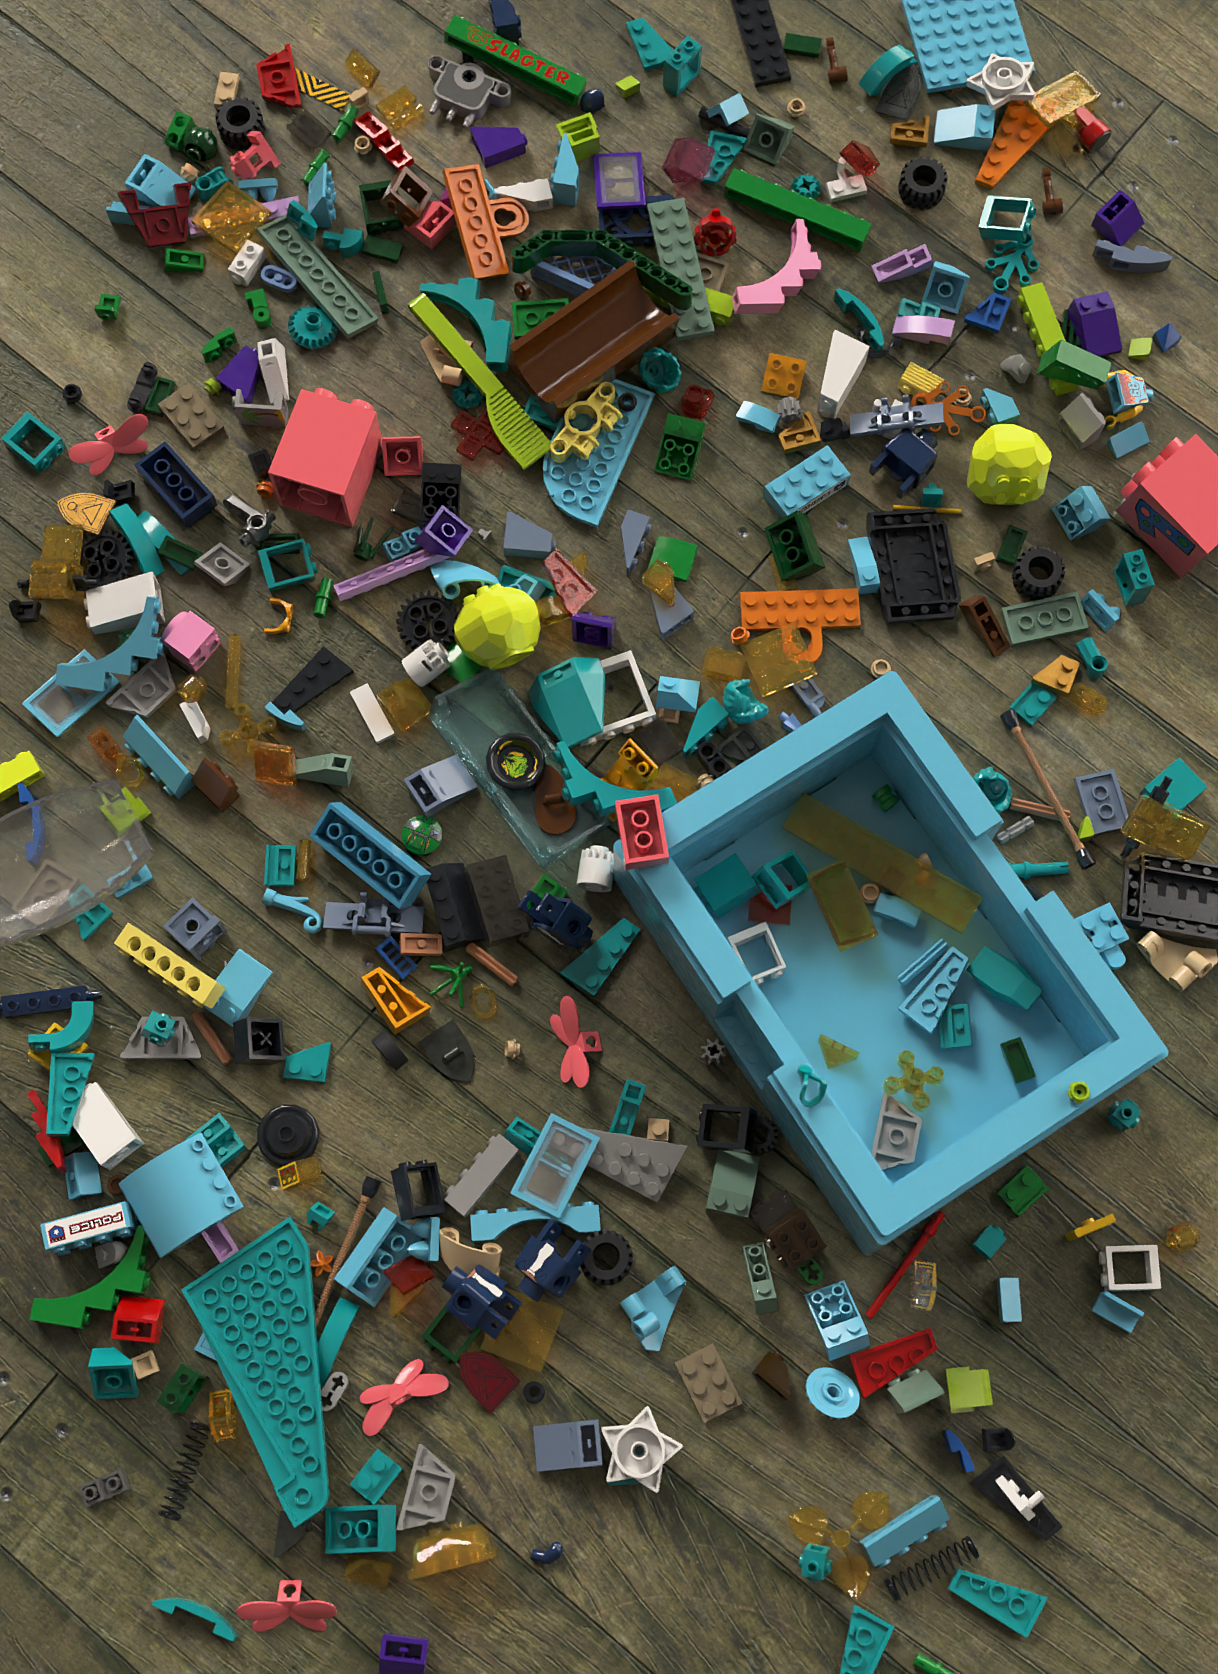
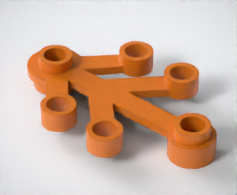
M945 381L940 382L938 387L927 394L918 393L912 397L911 407L918 406L917 401L919 399L924 401V405L943 403L944 422L948 426V432L951 435L959 434L960 427L954 423L949 413L970 416L975 422L982 421L986 416L984 408L980 406L970 409L950 405L960 397H965L968 394L969 389L965 385H960L955 392L940 402L931 400L940 393L949 391L950 386ZM943 383L947 385V390L945 391L940 389V385ZM961 387L966 388V393L964 395H961L959 393V389ZM976 410H979L981 412V416L979 418H976L974 416V412ZM941 425L936 430L932 429V427L929 428L931 431L937 432L940 430ZM952 426H957L958 431L956 433L951 432Z

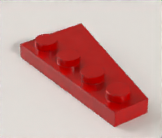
M931 1328L848 1356L863 1399L936 1351L938 1347Z

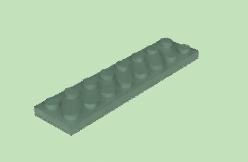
M684 198L647 204L660 266L693 288L692 307L690 309L679 310L669 304L671 315L675 312L679 317L675 331L676 340L680 341L714 335L715 330Z
M286 214L257 228L258 236L347 339L378 323L379 318L317 246L297 232L298 225L287 218Z

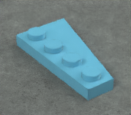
M952 946L901 1004L899 1011L932 1036L969 963V958Z

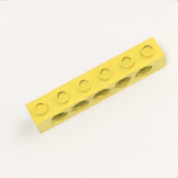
M127 923L114 944L120 947V953L128 958L131 955L135 957L133 962L143 968L145 965L148 966L149 973L157 978L160 975L164 977L163 982L172 988L174 985L179 988L177 990L178 993L186 998L190 995L194 998L192 1002L201 1008L207 1006L212 1009L226 989L223 985L130 923Z

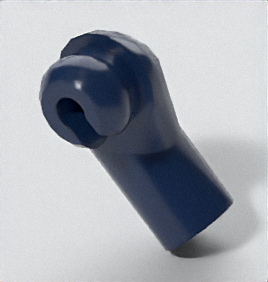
M553 1542L546 1551L533 1549L531 1560L551 1564L561 1557L563 1546L560 1542Z

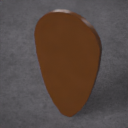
M546 765L543 776L536 783V821L539 827L546 833L553 835L563 834L574 825L576 810L574 805L569 806L568 801H565L562 797L561 789L564 785L562 776L551 765Z

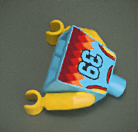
M1126 370L1108 373L1107 389L1113 414H1117V416L1110 415L1105 418V422L1111 421L1113 423L1108 425L1106 429L1112 430L1117 422L1120 421L1122 423L1134 418L1143 410L1148 401L1153 399V391L1145 388L1144 380L1141 377L1134 376Z

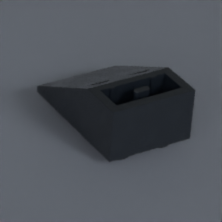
M422 462L420 521H429L442 505L459 518L460 464Z

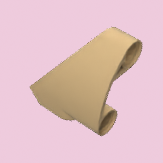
M429 334L420 343L440 382L459 386L465 376L463 370L453 362ZM465 340L473 350V342Z
M1153 931L1148 932L1137 943L1138 949L1147 961L1166 981L1179 991L1186 989L1197 977L1205 976L1218 963L1216 949L1183 945L1164 939Z
M450 1227L440 1229L439 1254L451 1271L457 1266L469 1274L476 1265H482L499 1277V1263L502 1251L499 1245L486 1243L483 1245L482 1250L474 1249L459 1243V1233L456 1229Z

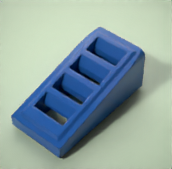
M391 935L374 949L401 980L417 967L408 955H400V945ZM391 944L393 947L384 953L382 950ZM397 950L398 954L390 960L388 956ZM402 956L404 959L395 966L394 962ZM408 962L410 965L401 972L399 969Z

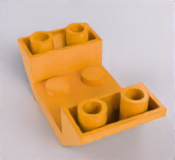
M630 738L619 750V759L608 773L600 779L625 789L647 790L658 776V766ZM616 812L607 814L612 822L617 820Z

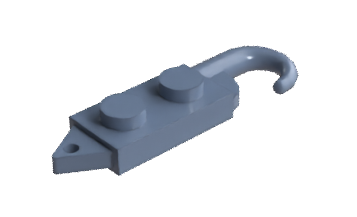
M785 660L784 679L807 709L809 708L815 717L822 714L819 709L825 702L824 694L801 664L796 665Z

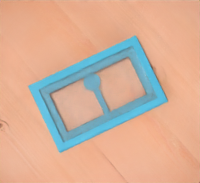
M84 649L69 663L93 662L96 659ZM109 673L112 676L111 686L108 687V690L102 692L55 685V674L28 697L22 705L58 738L118 686L120 681Z
M551 1113L510 1194L560 1219L600 1137Z

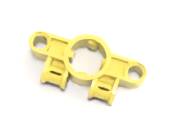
M601 383L586 401H579L568 407L564 416L565 427L551 443V457L553 461L557 463L565 462L572 453L583 460H588L594 448L599 447V442L596 438L599 436L601 428L611 432L613 425L622 419V413L612 406L615 401V388L612 383ZM603 393H609L610 395L604 396V395H602V394H603ZM582 413L588 414L597 423L593 424L591 430L579 431L577 428H572L569 422L576 415ZM557 449L564 450L561 453L556 452Z

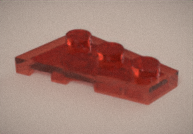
M557 548L542 562L569 618H572L592 598L597 590Z

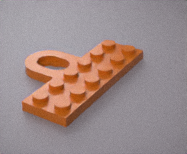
M479 164L444 169L442 171L472 278L483 280L507 276L509 269L500 239L518 236L526 229L529 216L525 206L513 198L489 200ZM501 210L513 212L515 221L510 222L507 226H500L494 219V213Z
M858 588L740 592L741 626L749 632L781 631L784 657L793 664H801L802 667L811 666L820 658L823 648L821 629L860 628L861 626ZM804 630L811 636V642L805 653L798 652L796 645L792 641V635L796 631Z

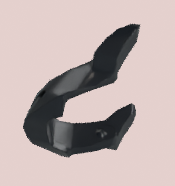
M857 325L854 334L858 335L859 341L863 343L865 330H863V326ZM895 337L891 339L889 347L877 353L869 350L867 357L873 359L883 357L889 353L892 347H900L902 338Z

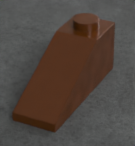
M973 595L959 604L968 624L993 657L998 656L1011 647L985 596Z

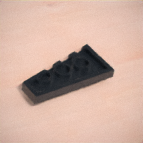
M323 646L273 700L272 704L283 714L289 710L295 713L306 706L313 698L319 697L325 690L337 685L341 679L353 674L354 671Z
M1004 1455L970 1482L972 1486L1045 1541L1063 1527L1042 1501L1031 1509L1035 1516L1030 1521L1020 1513L997 1484L996 1480L1001 1475L1008 1482L1012 1479L1020 1489L1017 1492L1020 1497L1025 1495L1029 1499L1035 1492Z

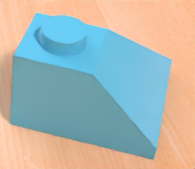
M935 261L922 302L925 301L943 310L958 314L970 276L953 266Z
M660 676L656 707L696 713L700 681Z

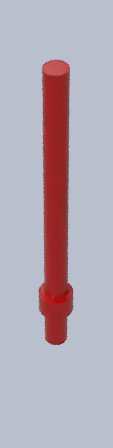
M938 1211L932 1221L927 1223L922 1229V1235L864 1314L872 1320L929 1238L934 1237L938 1231L937 1227L946 1216L943 1212Z

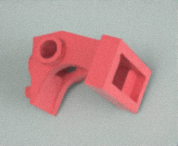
M251 131L247 135L252 143L251 147L245 153L240 151L234 156H230L231 162H229L237 177L241 176L243 180L253 179L257 175L256 172L265 164L267 167L276 168L281 164L261 132ZM256 153L259 160L252 165L249 158Z

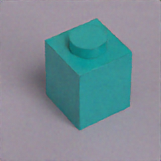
M988 1225L971 1244V1247L988 1260L1007 1238L1003 1236L1004 1232L998 1226Z

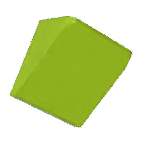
M632 76L615 83L624 99L640 91L639 81Z
M1153 338L1131 339L1128 357L1147 361Z
M1088 816L1080 824L1078 838L1081 843L1090 841L1094 836V830Z

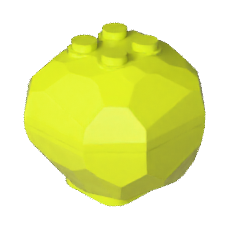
M1014 424L993 425L974 444L967 477V487L977 498L987 504L1021 505L1037 500L1043 495L1052 458L1051 452L1035 432Z
M499 583L490 588L487 585L480 587L476 590V597L472 594L463 599L464 606L454 624V633L458 647L468 658L479 665L489 667L490 670H496L512 666L535 651L534 647L538 642L540 633L539 615L534 600L524 591L512 587H504Z

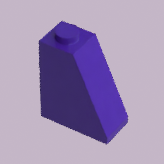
M518 127L470 128L472 142L485 168L526 153L527 138L525 134H521Z
M245 345L216 377L218 384L232 397L236 396L237 389H241L245 404L252 403L261 374L258 350L255 348L251 349Z

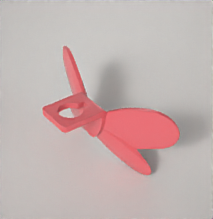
M136 414L128 418L119 427L117 432H115L111 425L96 432L95 436L98 441L74 445L68 453L70 460L76 463L92 462L89 472L91 475L96 476L108 467L115 452L136 454L146 451L148 443L137 438L147 428V417L143 414Z
M565 996L560 1003L561 1017L552 1015L550 1023L555 1034L568 1046L561 1065V1080L568 1082L573 1077L574 1083L582 1088L589 1080V1066L584 1052H600L602 1048L597 1031L579 1032L577 1006L571 997ZM589 1036L595 1040V1047L586 1044Z
M415 1359L402 1369L394 1384L378 1385L365 1390L360 1396V1401L363 1404H372L363 1422L364 1433L368 1436L377 1434L387 1423L393 1409L412 1396L425 1397L444 1392L449 1385L448 1379L441 1374H420L424 1363L420 1359Z
M281 1580L277 1603L266 1601L245 1603L238 1607L236 1614L241 1619L255 1621L252 1625V1629L255 1632L270 1630L289 1617L306 1628L324 1631L327 1628V1624L323 1619L334 1617L337 1611L332 1604L325 1601L312 1600L300 1602L302 1581ZM288 1586L296 1588L291 1597H287L283 1592Z

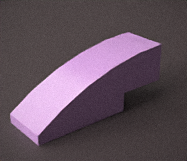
M923 244L909 252L905 249L872 265L878 282L883 283L916 274L932 267L934 263L926 244Z
M930 316L896 317L892 335L929 344V341H935L948 345L955 321Z
M222 1222L201 1233L220 1263L239 1251Z

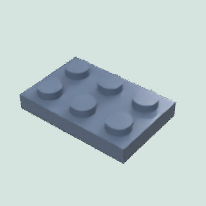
M1114 769L1074 779L1084 815L1090 818L1094 836L1132 826Z

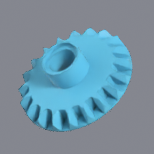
M823 1367L814 1370L807 1378L805 1385L807 1392L805 1396L809 1397V1404H813L815 1410L822 1412V1416L828 1415L830 1419L837 1418L839 1421L842 1418L847 1419L855 1413L860 1402L859 1392L854 1382L846 1374L834 1368Z

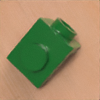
M101 294L99 305H95V312L98 318L107 321L110 319L117 320L121 303L120 296Z

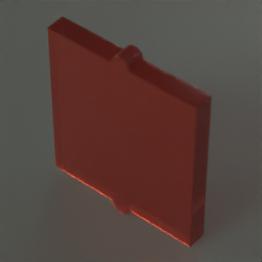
M412 1255L383 1270V1274L391 1281V1285L395 1286L403 1295L435 1277V1274L427 1267L426 1262H422Z

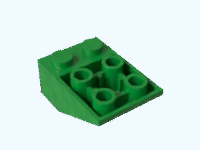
M668 414L654 471L691 481L707 423Z

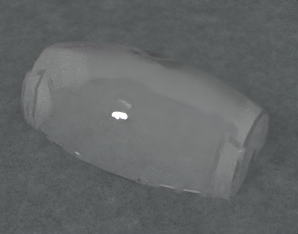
M116 779L89 784L90 786L82 788H70V791L61 794H51L0 818V947L39 936L84 914L115 893L155 855L156 851L146 830Z

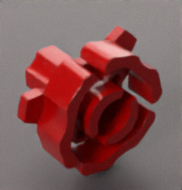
M712 209L707 217L700 220V226L695 227V236H693L695 246L699 245L701 252L708 256L714 254L713 248L716 249L717 256L727 253L730 247L737 241L736 228L732 225L731 219L721 215L720 209Z

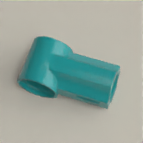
M1092 637L1082 639L1075 647L1087 667V675L1092 679H1099L1108 667V661L1100 654ZM1093 665H1098L1101 669H1096Z

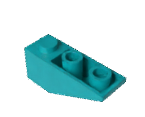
M711 697L696 713L683 749L684 758L695 754L702 742H708L714 736L713 733L717 729L721 730L728 724L729 713L714 697Z

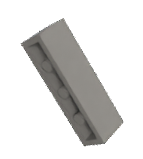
M500 1134L497 1137L493 1135L486 1143L487 1149L483 1153L479 1152L472 1160L473 1166L469 1170L466 1168L458 1177L460 1179L458 1184L450 1186L444 1194L446 1196L445 1202L464 1218H466L519 1153V1149Z

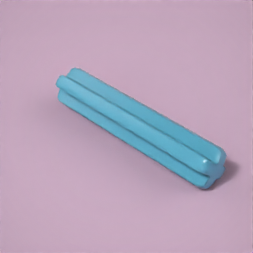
M940 939L897 977L898 982L902 986H906L948 949V944L943 939Z

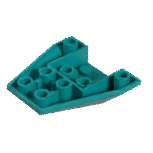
M572 657L536 676L528 692L532 707L560 741H565L568 748L603 732L605 673L599 658Z

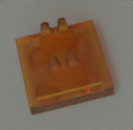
M257 741L254 744L256 780L293 787L296 784L295 747Z

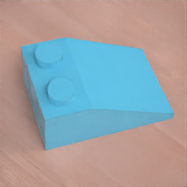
M981 104L938 110L933 145L988 151L993 137L995 110L992 111L989 105Z
M238 949L215 980L226 989L212 1009L207 1006L204 1007L233 1027L234 1022L248 1017L273 972L241 949Z

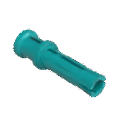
M1024 861L1022 864H1011L1008 862L1018 878H1024L1025 880L1031 878V876L1069 874V867H1066L1069 866L1067 861L1030 864L1027 861Z

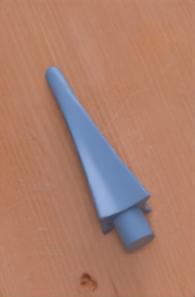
M782 712L778 717L784 722L781 727L790 732L802 726L793 713L788 716L785 712Z

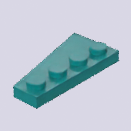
M51 1053L47 1136H69L95 1053Z

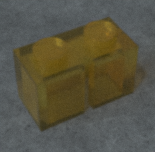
M708 647L701 676L719 680V676L724 675L722 681L726 682L741 680L747 656L737 651L727 652L720 647Z

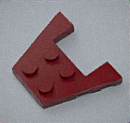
M191 182L173 185L177 202L175 205L140 209L135 189L119 191L117 193L148 248L186 242Z

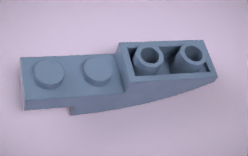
M1099 239L1092 253V256L1110 261L1108 268L1132 273H1151L1167 270L1173 257L1164 252L1151 250L1146 246L1136 245L1133 251L1127 247H1120L1111 244L1109 241Z

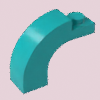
M897 45L881 55L865 72L858 84L870 96L879 95L895 74L909 65L914 64L916 66L918 61L914 58L912 52L906 50L902 45Z
M93 1001L72 1002V1016L69 1024L57 1033L28 1035L29 1049L35 1052L50 1050V1053H70L86 1041L93 1028Z

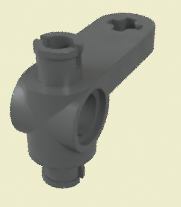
M228 495L223 500V504L229 512L247 523L242 529L243 534L238 537V541L242 546L248 547L250 543L256 544L258 541H263L269 536V530L272 528L271 523L276 519L270 510H266L264 514H261L233 495Z

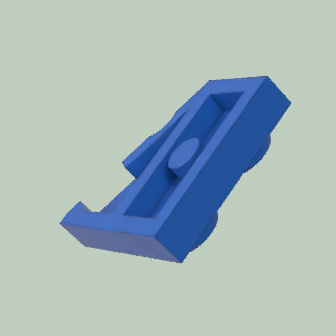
M993 292L985 302L980 303L971 314L965 316L964 322L998 334L1011 298Z

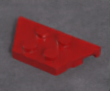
M289 43L284 46L285 49L279 53H272L267 59L258 62L256 66L263 100L300 109L302 106Z

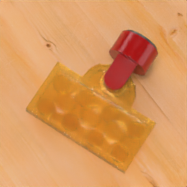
M1078 70L1035 92L1034 100H1024L1023 102L1046 128L1059 121L1068 127L1075 128L1080 135L1079 141L1090 152H1095L1103 147L1111 136V130L1101 119H1096L1093 116L1095 110L1091 104L1097 102L1101 94Z

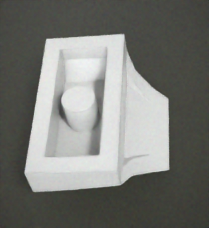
M183 702L179 704L199 742L202 744L208 741L211 728L197 702Z

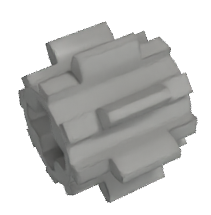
M795 397L782 398L779 401L780 405H777L778 414L782 417L783 421H795L799 418V414H801L800 402Z
M708 1039L707 1046H701V1050L705 1052L701 1059H707L708 1065L711 1064V1061H715L719 1065V1058H725L726 1056L721 1052L725 1049V1045H719L718 1039L712 1043ZM712 1048H715L718 1054L711 1056L710 1051Z

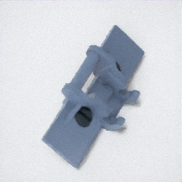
M902 395V405L890 407L887 397L881 398V411L850 415V435L855 437L871 434L884 435V431L906 428L915 431L917 428L943 425V403L910 407L909 395Z
M366 892L360 893L361 903L326 902L323 929L352 931L354 936H357V934H375L390 937L392 933L422 934L425 907L411 906L399 909L395 905H390V901L384 896L383 900H370ZM361 924L386 925V927L361 926Z

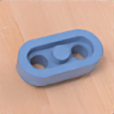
M273 265L265 266L261 270V278L264 284L285 293L293 292L297 288V280L290 272Z

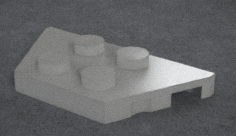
M164 652L163 655H160V658L150 660L105 702L106 705L147 719L177 692Z
M141 1017L136 1031L132 1033L127 1047L120 1054L121 1059H202V1054L184 1017H171L172 1020H175L172 1028L176 1029L171 1041L167 1039L164 1045H155L149 1042L148 1038L141 1036V1032L149 1018Z
M886 1091L883 1092L871 1151L872 1156L882 1170L914 1162L922 1124L921 1118L910 1112L906 1106L899 1103Z
M422 1444L418 1445L396 1529L399 1531L445 1520L456 1474Z

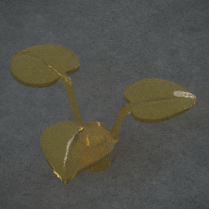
M866 1492L854 1500L852 1512L858 1519L847 1530L840 1528L835 1532H831L826 1529L828 1517L824 1510L817 1506L803 1507L788 1516L793 1532L803 1542L819 1544L823 1540L824 1533H827L832 1537L833 1544L838 1548H842L846 1558H840L835 1562L832 1568V1576L835 1583L853 1598H857L865 1589L869 1579V1566L861 1555L850 1557L847 1546L851 1541L850 1533L861 1521L866 1528L871 1530L879 1529L886 1523L889 1516V1495L884 1492Z

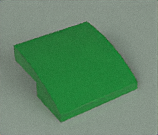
M658 536L647 572L650 575L667 576L670 580L688 582L698 546L686 541Z
M455 640L447 649L449 654L447 659L450 662V667L443 671V673L448 677L451 676L465 688L484 666L468 658L458 647Z

